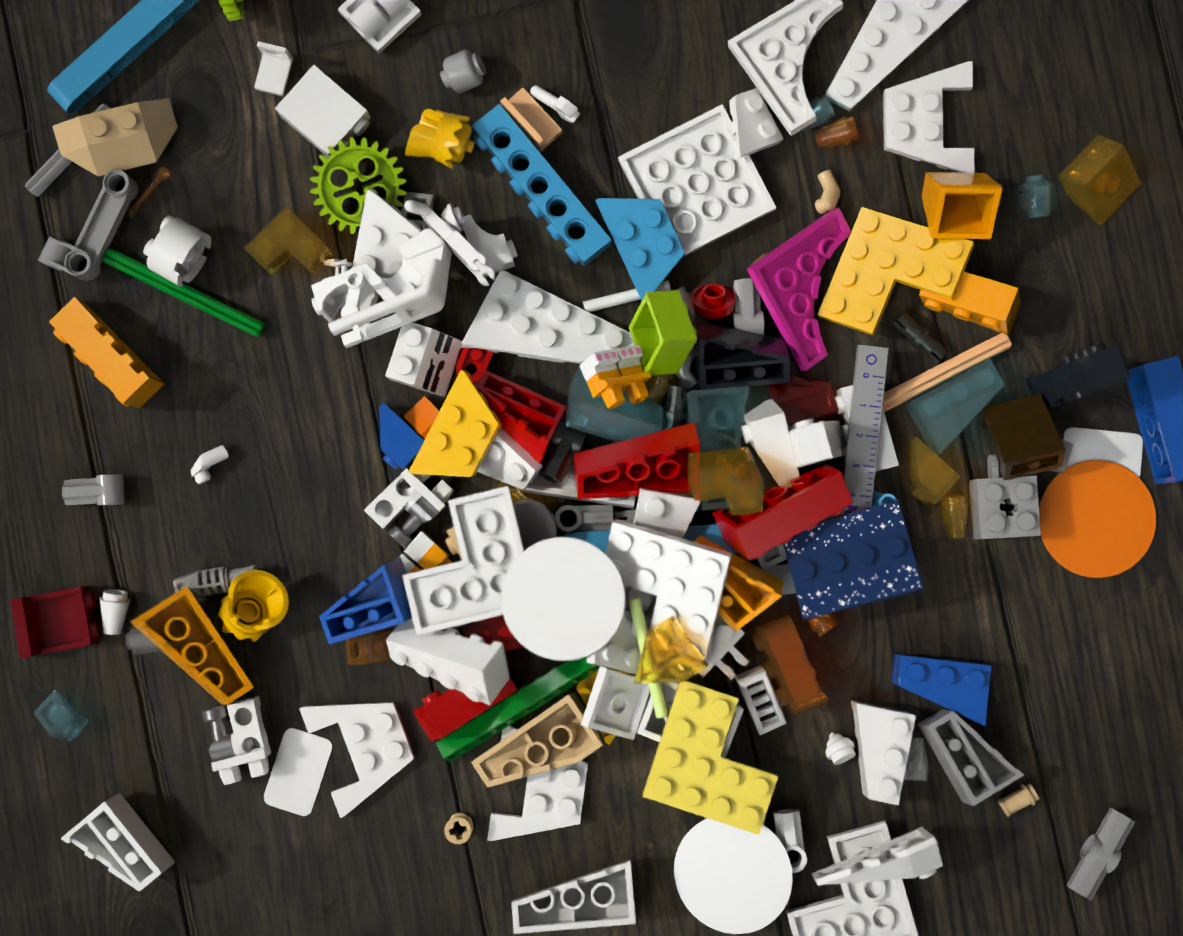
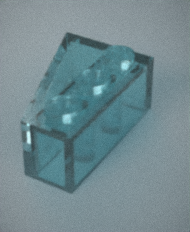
M988 359L905 405L934 456L941 454L1005 384L991 359Z
M579 365L569 385L565 426L621 442L661 431L663 407L648 398L641 403L631 404L627 393L623 392L626 402L617 408L608 409L602 396L593 398Z

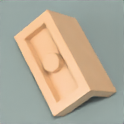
M521 88L509 100L504 97L500 101L503 109L540 152L562 134V129L524 88Z

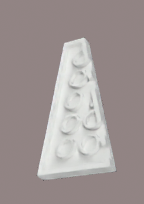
M877 0L824 98L847 111L853 109L887 75L894 71L901 62L934 34L942 24L961 9L968 0Z

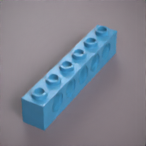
M500 104L472 125L475 134L472 139L482 151L487 149L493 156L491 162L501 174L505 171L512 179L509 182L510 186L519 196L524 194L530 201L527 205L538 219L542 216L549 224L546 227L547 231L556 241L561 239L568 247L565 249V252L575 264L580 262L585 267L611 246L610 237ZM500 137H506L511 141L506 148L496 147L495 142ZM517 160H526L529 163L528 168L524 171L515 170L513 165ZM536 182H544L548 186L547 190L542 194L534 193L531 188ZM555 204H561L567 210L564 215L557 217L550 213L551 207ZM578 226L584 229L585 234L580 239H573L568 234L569 230Z

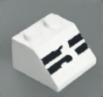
M413 322L404 325L400 329L385 376L389 380L446 397L461 351L462 341Z

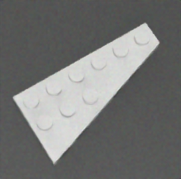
M502 269L461 343V348H479L494 353L505 352L517 354L520 357L560 363L571 362L580 365L594 352L634 346L630 332Z

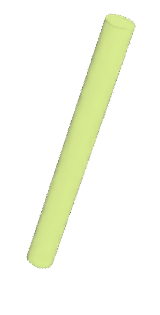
M635 597L628 600L656 717L663 718L668 716V711L640 597Z

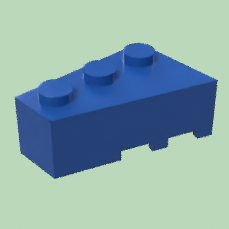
M401 556L382 565L374 574L362 581L355 589L319 616L328 644L401 624L412 618L402 576L407 573Z
M894 654L893 684L984 726L986 724L991 665Z

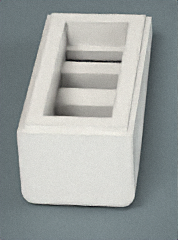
M762 666L754 667L735 676L739 690L759 735L787 724L767 672ZM765 689L766 693L753 699L751 698V695ZM768 701L771 702L770 705L765 706L761 709L756 710L755 708L756 706H759ZM775 712L776 716L762 722L760 721V717Z

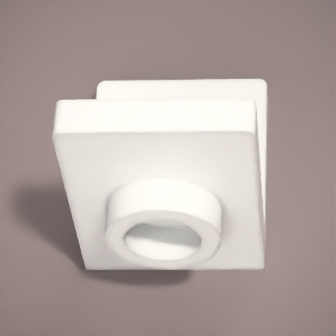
M258 41L257 47L263 55L254 88L259 91L284 96L293 58L287 48Z

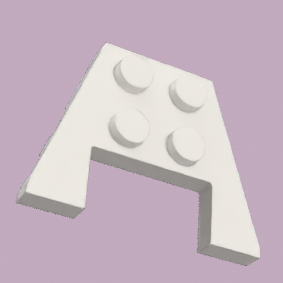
M968 61L885 89L883 92L884 150L917 161L922 160L932 163L945 170L950 169L960 173H974V148H943L942 91H970L973 88V61Z
M657 595L654 596L648 610L644 611L648 634ZM624 610L620 625L612 638L602 648L588 655L587 663L639 675L643 666V660L630 611Z
M395 702L312 705L299 708L308 733L335 723L339 724L360 781L331 792L340 818L347 815L415 758Z
M512 725L503 729L501 741L518 729ZM581 760L575 764L528 776L522 816L491 812L487 841L580 824L588 763Z

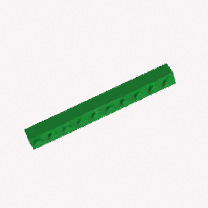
M587 656L575 660H566L564 664L553 667L546 675L537 677L534 680L535 682L521 687L514 695L504 698L498 705H493L482 715H477L469 723L463 724L456 731L447 734L440 741L436 742L443 759L448 762L454 761L599 671L600 666L587 663Z

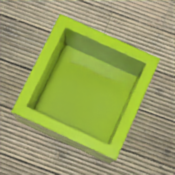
M679 290L646 292L629 325L634 345H640L643 356L640 358L643 371L648 372L651 376L677 374L697 341V331L691 324L688 306L683 302Z

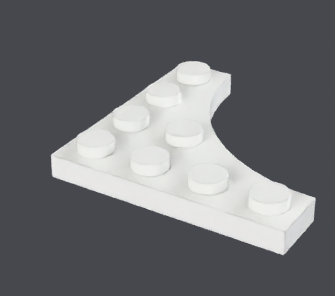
M795 0L728 41L729 49L790 136L816 121V115L808 102L802 81L804 59L810 43L819 29L833 15L843 9V2L841 0Z

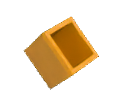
M926 172L922 201L931 238L991 239L1002 192L1001 185L986 173Z

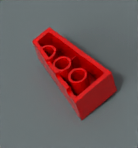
M827 464L791 479V486L789 487L775 486L765 490L766 494L761 499L749 502L748 498L736 503L737 509L725 514L723 509L713 512L712 514L725 544L748 561L758 559L764 556L767 550L776 545L788 543L794 535L803 530L813 529L821 520L840 514L845 507L853 503L842 473Z

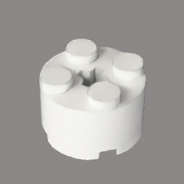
M168 215L163 220L160 232L156 238L150 239L145 245L143 254L148 256L147 267L179 287H183L182 282L190 283L202 268L207 258L202 253L205 247L210 249L211 237L180 218Z

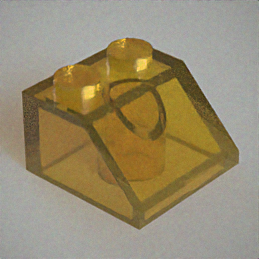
M1097 135L1058 175L1067 196L1099 225H1102L1141 185L1125 146L1101 135Z

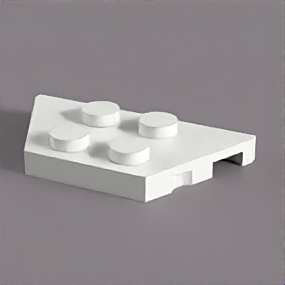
M369 188L366 194L352 268L367 263L381 278H391L397 274L402 265L403 256L399 251V247L420 233L422 229L413 221L406 219L396 207L389 205L377 195L378 192Z

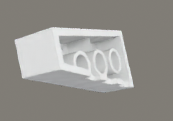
M413 618L398 624L386 639L389 656L395 663L399 665L405 664L415 669L423 677L430 676L440 681L448 689L459 690L475 702L481 701L490 706L510 679L503 643L494 641L491 645L483 643L482 637L473 634L470 638H465L460 635L457 629L451 627L446 631L437 630L416 635Z

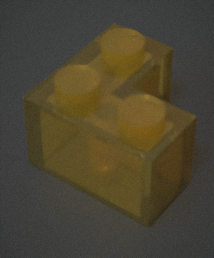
M287 206L244 248L271 275L292 255L314 275L324 265V261L329 260L334 255Z
M748 447L688 454V485L694 501L725 498L732 515L762 512L764 481Z

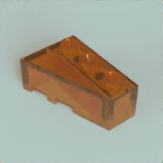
M786 613L754 626L756 634L751 636L758 652L764 651L767 662H764L763 665L769 679L775 678L779 689L774 692L780 706H786L791 713L796 715L828 702L825 692H821L815 677L817 674L808 661L804 645L790 614Z

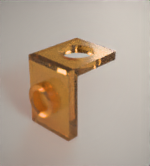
M393 631L363 634L346 639L348 665H365L393 661L389 656L386 639ZM355 642H356V643L358 644V646H359V656H358V658H357V657L355 656V654H354V643H355Z

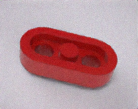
M463 347L456 365L457 376L461 370H465L467 366L472 365L476 367L477 371L475 374L470 375V379L473 384H477L485 370L488 369L494 352L479 348L470 349Z

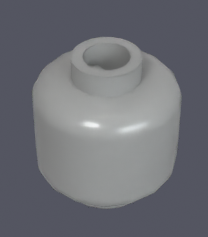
M467 49L446 57L443 61L444 71L440 72L441 79L446 88L452 87L457 93H464L481 85L483 75L486 74L485 66L480 56L476 52L472 53Z

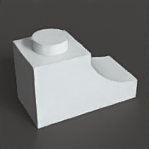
M471 214L464 217L465 223L462 226L467 240L479 254L485 257L487 267H490L494 273H498L501 269L506 270L515 266L513 258L518 255L512 240L506 241L504 234L492 235L483 231L474 222Z

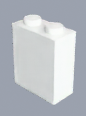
M315 65L307 71L275 108L280 117L327 157L330 156L328 146L336 151L339 150L338 140H341L345 146H349L350 137L354 138L356 134L358 136L363 134L368 128L369 120L371 119L368 111Z

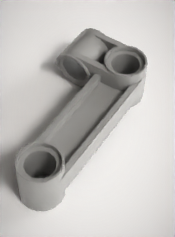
M115 169L109 171L104 176L103 187L75 245L50 235L38 261L81 280L90 281L95 279L100 273V265L105 251L109 248L131 200L138 194L137 182L122 170ZM125 180V187L117 192V184ZM86 259V268L79 272V263Z

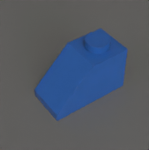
M383 403L379 407L381 450L386 454L383 459L394 470H397L398 467L403 470L408 469L413 464L424 439L389 406Z

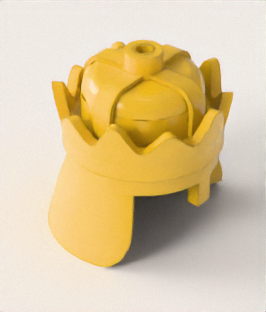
M425 109L419 124L415 125L410 132L405 156L431 157L435 161L453 169L452 162H461L465 152L471 153L475 144L474 141L470 140L472 127L465 122L469 121L470 117L454 113L450 114L438 109L436 111Z
M245 571L236 576L231 582L229 594L220 601L222 605L218 616L223 620L222 631L224 633H233L238 640L251 638L253 642L257 641L263 633L277 625L285 617L289 606L287 591L277 577L266 571Z

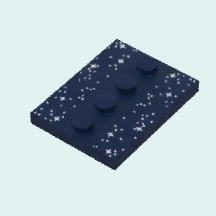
M899 501L820 521L813 529L803 530L794 535L788 543L783 544L804 621L924 590Z

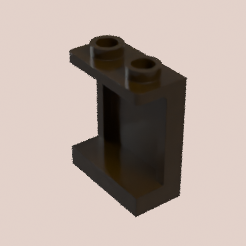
M1041 394L1022 396L1016 400L992 403L989 406L982 407L981 426L983 429L988 428L1000 456V472L1004 481L1063 467L1066 449Z

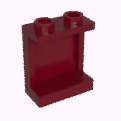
M90 585L10 599L20 659L100 644L99 637L102 636V628L99 620L95 618L94 608L97 606V600L94 591L90 590Z

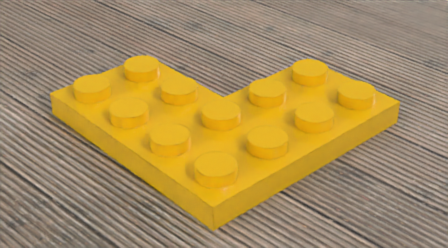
M861 207L818 316L819 318L874 336L896 282L952 300L974 248V242L967 239L931 238L928 227Z

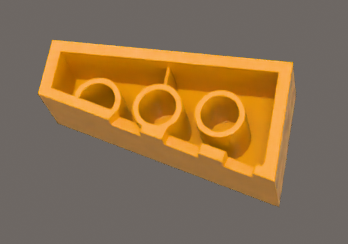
M74 297L49 321L55 328L53 331L54 335L64 344L69 343L75 350L73 354L84 365H88L95 372V377L107 386L124 406L128 407L130 405L140 409L164 385L156 374L84 301Z

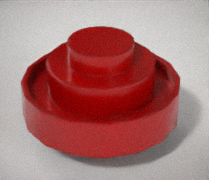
M707 284L700 286L692 295V308L696 314L709 320L726 317L735 308V293L724 285Z

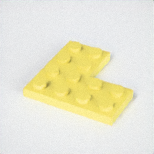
M680 679L642 796L760 835L778 776L720 756L739 698Z

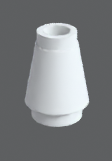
M115 589L103 591V597L99 599L104 634H121L130 599L127 598L128 592Z

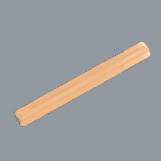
M1000 333L890 389L883 395L882 406L884 412L1008 350L1012 346L1009 337L1004 333Z

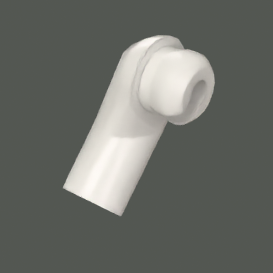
M221 445L199 456L191 469V476L195 477L196 483L203 484L209 481L211 474L208 472V469L212 465L229 458L225 447Z

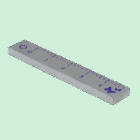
M866 345L857 346L843 479L853 503L845 507L839 516L872 508L889 348Z

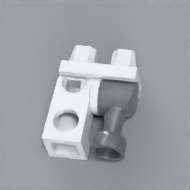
M407 468L364 509L385 530L404 509L411 514L401 528L395 525L388 532L404 549L412 542L410 535L424 523L432 522L447 507L445 503L454 492L443 480L430 491L423 483L431 475L411 474Z
M259 695L227 705L234 732L231 734L227 733L223 718L227 716L225 705L201 711L204 722L211 723L213 742L209 748V754L212 760L213 772L219 770L224 785L242 780L239 769L241 764L248 763L251 778L262 776L269 772L267 757L271 754L270 745H268V738L262 720Z

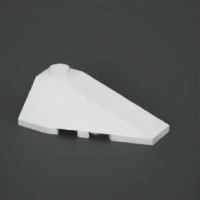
M769 399L743 415L746 425L741 426L745 442L751 443L778 486L789 487L791 486V479L800 475L785 414L773 399Z
M920 827L814 872L812 876L818 885L908 879L918 876L920 879L934 875L937 872L936 869L943 865L935 837L923 827Z

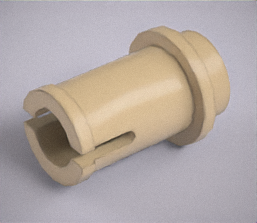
M1030 783L1026 786L1021 784L1019 790L998 800L1007 817L1030 804L1032 806L1036 805L1035 801L1039 800V797Z

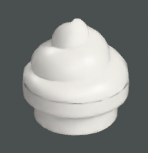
M832 732L829 735L825 754L829 760L833 761L834 765L842 764L856 755L853 750L855 745L848 737H842V735Z

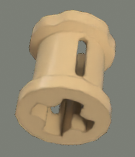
M463 812L453 814L445 826L446 838L454 844L466 842L473 830L472 818ZM456 822H459L460 826H466L462 834H459L458 830H452Z

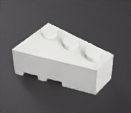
M851 700L855 722V737L857 738L859 753L858 760L862 792L868 799L899 805L916 715L906 711Z

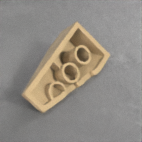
M572 693L471 763L488 788L578 763L602 747L603 742L597 730L581 725L586 708L577 694Z

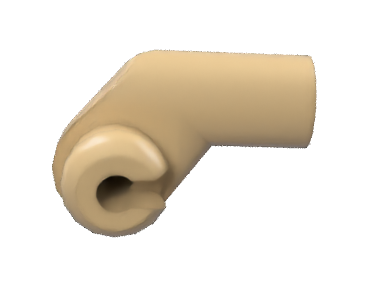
M830 169L817 175L824 190L821 199L815 201V208L821 214L835 209L840 197V189Z

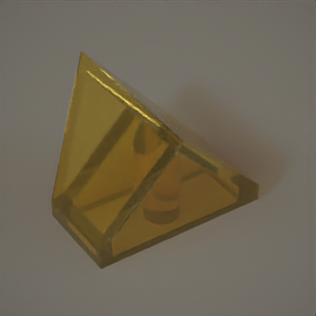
M673 615L647 632L634 683L684 682L708 666V663Z

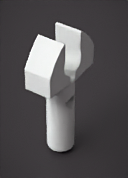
M537 85L531 88V96L556 110L560 117L566 121L574 123L580 115L577 111L578 108L564 97L560 96L557 98Z

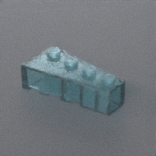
M749 386L692 390L686 393L687 424H695L700 441L698 485L696 496L694 497L699 498L701 501L696 512L732 508L738 454L741 449V426L744 423L743 415L746 413L745 405Z

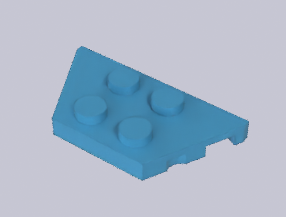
M599 198L595 201L642 301L646 292H655L660 284L666 280L672 269L685 256V251L660 199Z

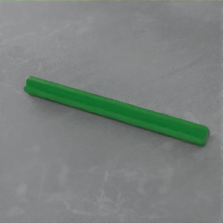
M108 248L103 255L102 261L255 337H259L263 331V322L183 284V287H179L149 270L146 265L112 248Z

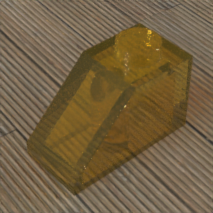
M917 437L911 438L907 442L909 485L915 489L912 493L924 504L927 502L936 504L961 476Z

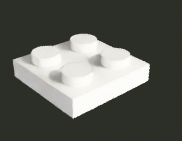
M600 666L581 725L634 740L650 692L648 681Z

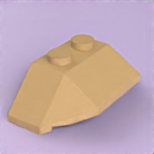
M169 98L115 107L78 116L52 126L61 155L98 177L106 175L109 171L115 169L124 171L156 163L178 128Z

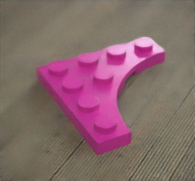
M839 208L826 213L747 268L752 281L801 371L809 370L828 356L820 334L818 320L814 318V299L818 298L819 285L822 278L819 275L826 259H830L837 247L852 233Z

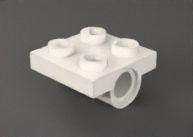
M347 0L338 8L339 13L379 54L422 15L421 11L410 0Z

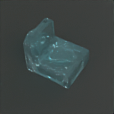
M53 691L33 712L51 737L70 742L78 736L82 728L88 723V719L83 715L75 713L63 695L56 691Z

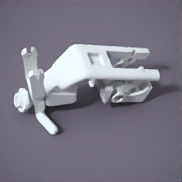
M407 200L405 202L404 208L408 212L421 215L428 228L399 247L403 260L399 271L393 277L381 278L365 263L311 285L315 297L312 299L314 310L317 315L322 314L329 322L328 325L331 333L336 336L353 329V331L341 335L346 348L442 310L445 304L452 252L477 277L480 284L484 286L489 285L484 278L485 275L495 280V273L490 267L486 266L487 261L485 257L479 254L459 233L462 231L461 225L465 223L459 206L454 208L449 203L442 212L441 218H439L427 204L414 200ZM379 294L384 301L375 304L378 301ZM345 304L341 310L342 318L335 320L338 310ZM394 312L396 313L374 323H370L371 321L381 318L383 316L389 315Z

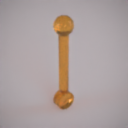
M160 167L157 171L158 176L134 206L127 208L126 212L129 217H136L138 209L162 180L169 178L170 172L167 168Z

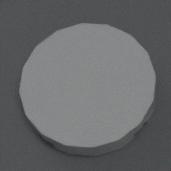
M519 500L513 503L524 551L538 542L556 538L558 529L553 513L551 514L547 510L545 505L533 500Z

